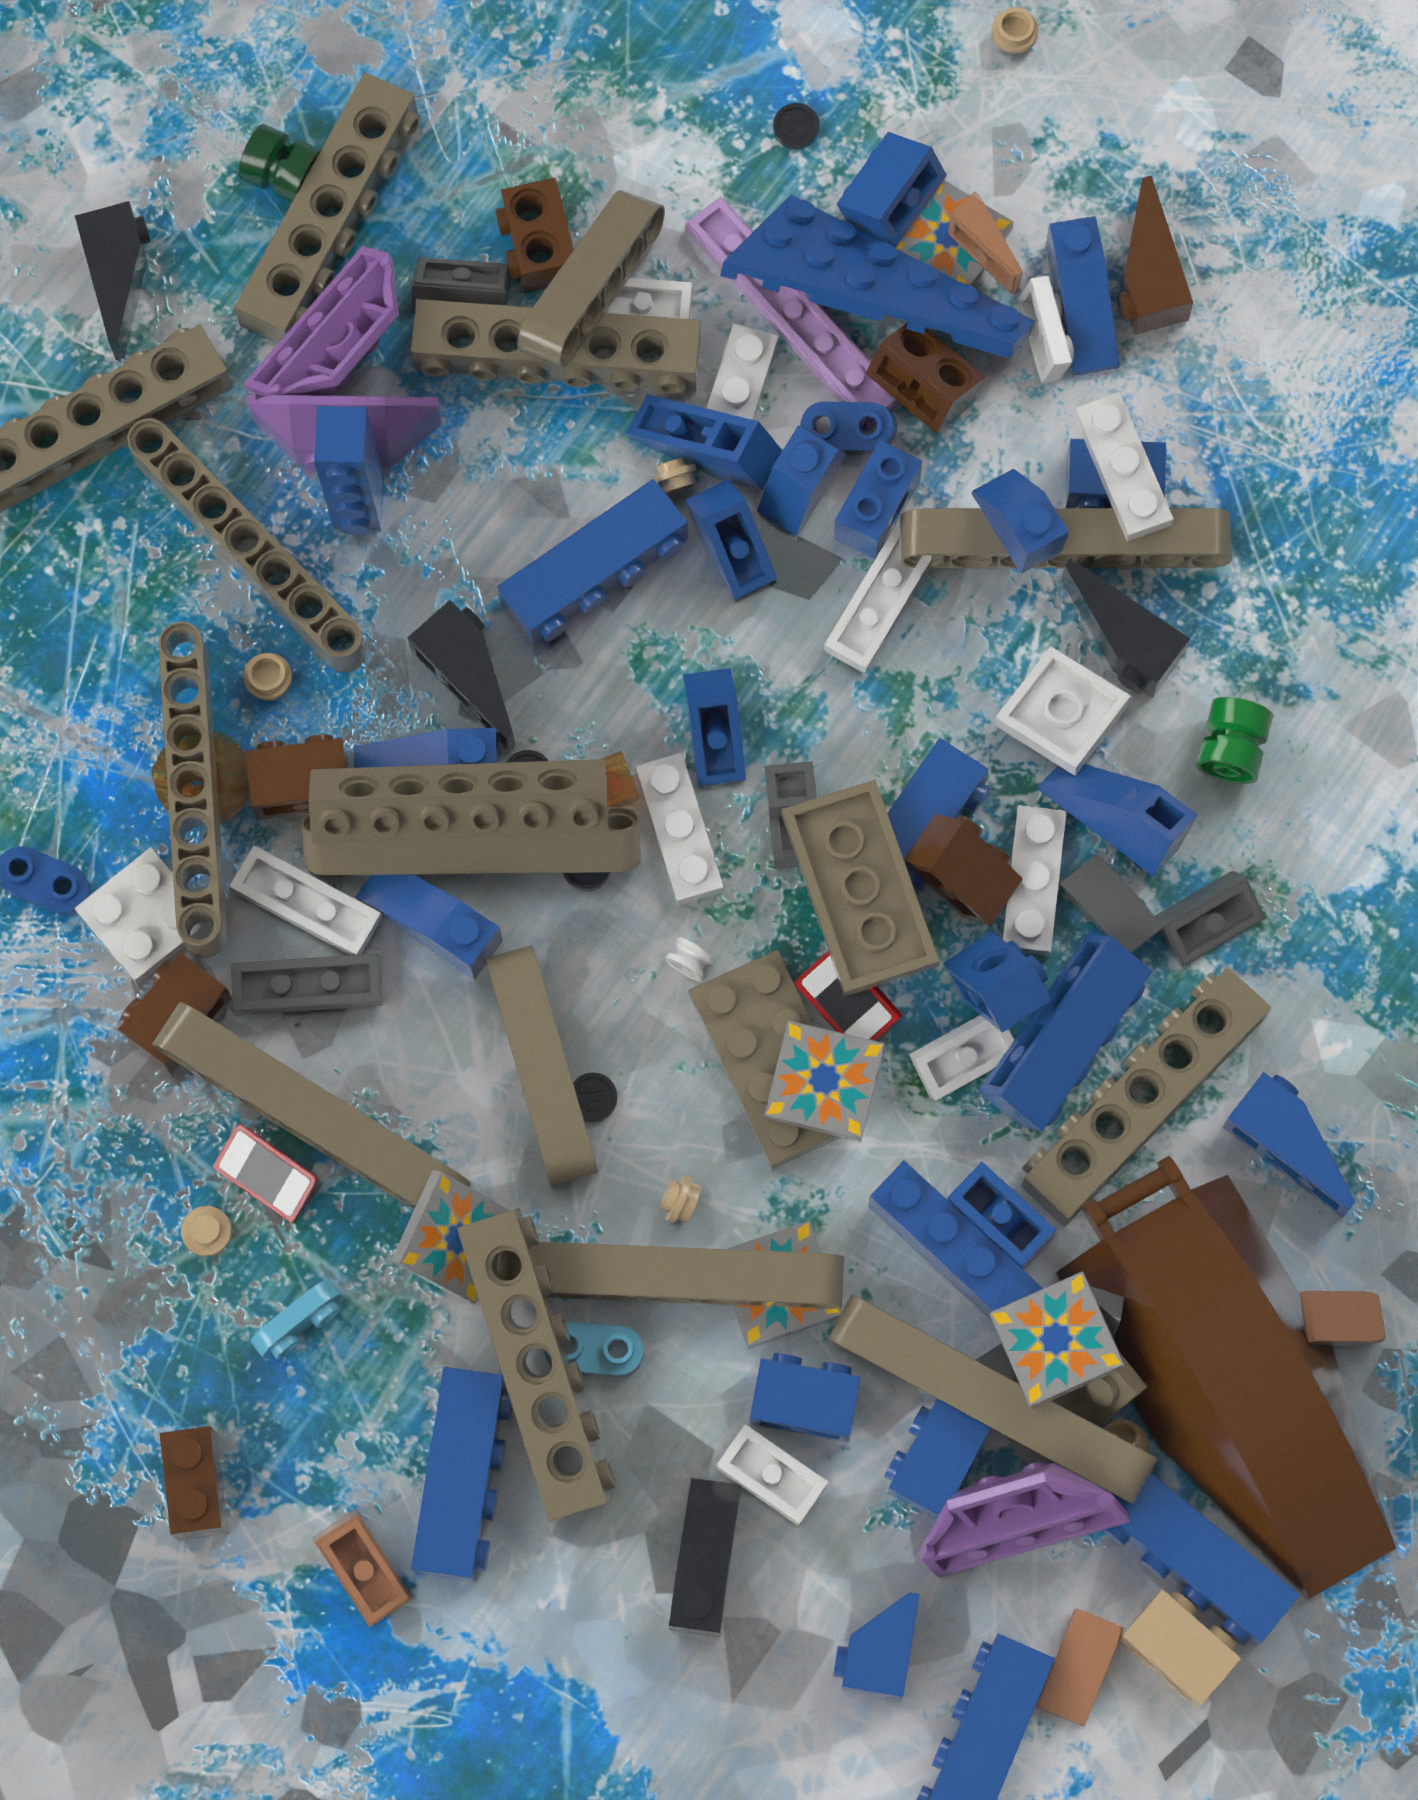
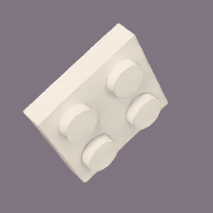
M1050 646L997 714L995 726L1076 776L1129 707L1131 695Z
M151 847L74 908L137 985L155 972L164 961L170 960L185 947L176 928L173 873ZM207 921L197 923L193 926L190 937L193 939L197 938L212 926L213 923Z

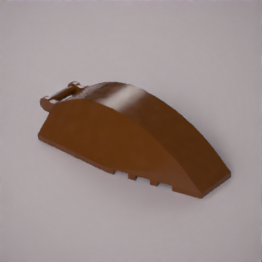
M1167 1156L1157 1162V1169L1099 1202L1091 1199L1082 1204L1083 1212L1100 1242L1058 1270L1056 1276L1059 1281H1062L1083 1271L1090 1286L1124 1297L1121 1320L1113 1339L1121 1355L1147 1386L1131 1403L1156 1445L1168 1458L1171 1457L1193 1480L1192 1483L1203 1494L1206 1493L1228 1516L1227 1519L1237 1529H1241L1261 1549L1262 1554L1309 1600L1396 1549L1332 1345L1309 1343L1307 1341L1300 1301L1301 1294L1230 1177L1225 1175L1190 1189L1177 1164L1170 1156ZM1169 1186L1175 1199L1114 1232L1108 1219Z

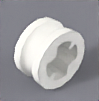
M681 937L677 938L674 942V945L677 947L676 951L668 953L665 961L684 976L694 981L702 982L705 978L703 969L706 966L712 967L715 959L693 942Z

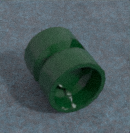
M262 123L252 133L245 146L239 164L238 175L241 180L263 190L273 186L276 196L292 203L321 149L302 140H296L291 144L288 134Z

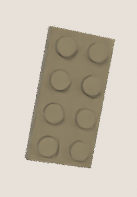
M876 780L782 809V817L844 997L938 967L940 961Z
M778 950L688 990L694 1007L771 1170L842 1138L764 1119L788 1020L814 1026Z

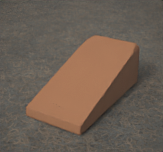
M973 192L951 212L948 234L1010 294L1015 295L1020 289L1023 271L981 197L976 192Z
M1366 1291L1300 1292L1306 1339L1309 1343L1356 1348L1381 1343L1385 1340L1386 1334L1380 1297L1377 1293Z
M356 1510L351 1511L313 1537L315 1544L369 1627L412 1599Z
M1076 1608L1072 1613L1036 1707L1084 1727L1124 1628Z

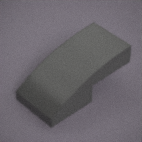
M813 761L764 766L774 869L799 867L782 817V809L817 798Z
M1098 854L1058 884L1087 923L1092 921L1102 935L1114 937L1130 952H1133L1163 928L1134 891Z

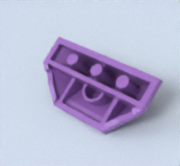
M362 246L243 383V387L248 392L263 397L270 395L331 396L334 391L343 387L349 380L351 371L364 356L372 353L377 348L381 336L399 315L393 259L390 255L383 251Z
M247 394V405L252 420L298 466H304L311 471H317L314 463L317 406L366 407L381 467H393L441 424L442 419L438 397L270 395L263 397L258 394Z
M1037 1462L1025 1466L1022 1472L1006 1477H985L975 1482L974 1486L956 1492L945 1503L920 1549L921 1561L936 1576L942 1577L1130 1522L1127 1510L1113 1494L1056 1462Z

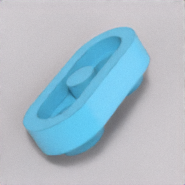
M330 1279L318 1283L264 1325L250 1341L262 1358L274 1355L279 1360L285 1357L300 1344L301 1340L298 1336L312 1324L317 1328L322 1327L340 1312L341 1309L337 1303L342 1298V1294Z
M566 1321L569 1337L578 1343L576 1351L573 1354L567 1355L569 1363L577 1361L582 1375L624 1378L636 1372L640 1367L644 1357V1348L641 1338L633 1329L623 1325ZM614 1342L625 1343L628 1347L627 1354L619 1359L613 1358L609 1354L611 1344ZM543 1349L546 1361L552 1367V1358Z

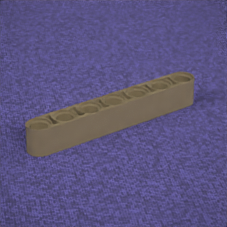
M152 418L136 422L129 430L127 441L133 459L143 474L331 668L340 672H349L360 667L365 660L366 646L361 629L356 621L165 424ZM157 440L163 443L160 449L154 453H144L141 451L142 447L149 441ZM181 473H191L194 475L193 480L185 486L172 484L176 476ZM220 505L226 508L224 514L216 519L204 517V513L212 506ZM245 538H253L258 541L255 548L248 552H240L235 549L239 541ZM276 571H286L290 574L288 580L281 585H272L267 582L269 576ZM308 604H318L322 607V611L314 618L307 619L299 616L300 610ZM340 637H349L355 640L353 646L347 651L337 652L331 649L332 643Z
M923 508L908 510L900 515L901 562L907 567L915 568L922 555H932L927 569L1017 568L981 508ZM1055 508L1069 530L1066 543L1062 552L1033 568H1064V565L1070 558L1085 568H1216L1225 566L1232 562L1230 513L1216 508H1169L1174 519L1172 526L1127 542L1113 508Z
M178 621L164 628L159 637L176 928L183 944L191 954L201 958H208L218 954L225 946L227 940L210 665L207 647L200 631L188 622ZM190 642L195 644L193 652L188 656L175 657L172 655L175 647L181 643ZM194 688L198 690V695L190 703L181 704L175 701L176 696L183 689ZM190 734L201 736L199 745L194 749L181 750L178 748L181 739ZM195 780L205 783L202 792L197 796L185 797L181 795L184 785L188 782ZM202 827L208 830L202 842L194 845L184 842L185 835L191 829ZM206 874L211 877L209 885L203 891L191 892L187 890L188 882L195 875ZM207 921L214 924L213 931L207 938L196 940L190 937V932L197 923Z
M608 807V832L312 843L310 815L305 816L301 822L305 868L309 872L318 875L624 872L634 869L641 861L640 818L634 810L623 807Z
M179 1002L152 1043L158 1051L413 1210L419 1201L432 1170L443 1172L464 1185L471 1186V1182L455 1170L185 1003Z
M539 1242V1245L532 1246L538 1266L546 1264L553 1281L555 1293L549 1294L548 1298L762 1306V1302H776V1307L842 1308L844 1256L558 1242ZM504 1250L498 1255V1273L507 1279L516 1278L522 1268L521 1260L516 1253Z
M851 1294L828 1339L1132 1504H1135L1158 1460L1155 1456L1053 1401L1031 1409L1019 1383Z

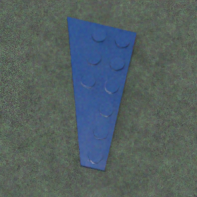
M790 195L723 261L720 276L732 280L737 279L738 273L763 280L761 288L778 293L781 286L806 293V297L810 302L881 322L883 315L908 321L906 329L924 334L926 327L950 333L954 343L1006 358H1011L1027 340L1035 323V320L1019 313L1015 308L1004 305L982 294L974 287L955 280L936 270L932 265L923 263L899 251L893 245L880 241L855 228L851 223L840 220L816 208L810 202Z

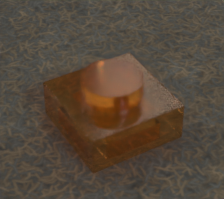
M622 751L601 758L606 759L608 807H621L639 800V793Z

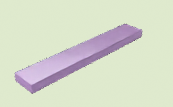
M721 196L685 223V231L720 270L722 269L723 261L753 232ZM739 273L736 280L729 279L840 402H872L887 407L891 412L901 405L900 402L865 374L871 363L869 358L819 304L808 300L805 292L784 286L780 287L779 293L761 288L763 280ZM868 418L863 423V428L869 431L877 424L876 420Z

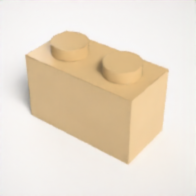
M1162 1589L1123 1633L1119 1641L1197 1709L1203 1705L1242 1658L1233 1651L1238 1645L1227 1633L1216 1625H1213L1209 1630L1194 1617L1198 1610L1187 1598L1177 1591L1169 1595Z

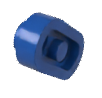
M817 402L806 409L800 422V426L810 430L842 451L873 452L879 440L891 444L897 433V421L894 414L887 407L872 402ZM828 417L831 424L830 429L826 433L820 434L817 431L816 424L820 418ZM868 418H874L877 422V429L871 435H866L863 431V423Z
M25 846L13 847L0 856V885L5 892L60 916L76 915L77 912L74 908L92 893L87 877L79 868ZM16 864H27L28 870L24 875L19 877L12 875V869ZM70 881L72 889L69 893L65 895L56 893L59 883Z

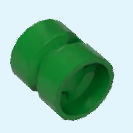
M1218 697L1213 699L1206 724V729L1211 736L1204 737L1196 763L1198 770L1210 777L1238 784L1256 782L1264 755L1258 746L1267 742L1273 713L1263 705L1241 698Z

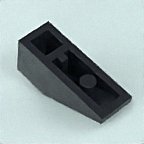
M129 201L75 215L108 342L115 360L125 358L147 266L143 245L151 243L144 215L135 217Z
M1070 558L1064 565L1061 582L1111 669L1118 674V680L1127 689L1136 694L1144 692L1153 698L1185 655L1190 638Z
M449 600L407 637L411 653L484 728H496L499 743L510 752L516 746L482 632L485 626L470 608L465 607L460 610Z
M691 1478L669 1619L670 1631L721 1637L741 1492L739 1484Z

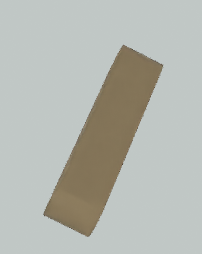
M618 190L526 316L518 336V350L562 367L567 366L657 239L664 221V206Z
M533 945L485 958L550 1186L599 1173Z

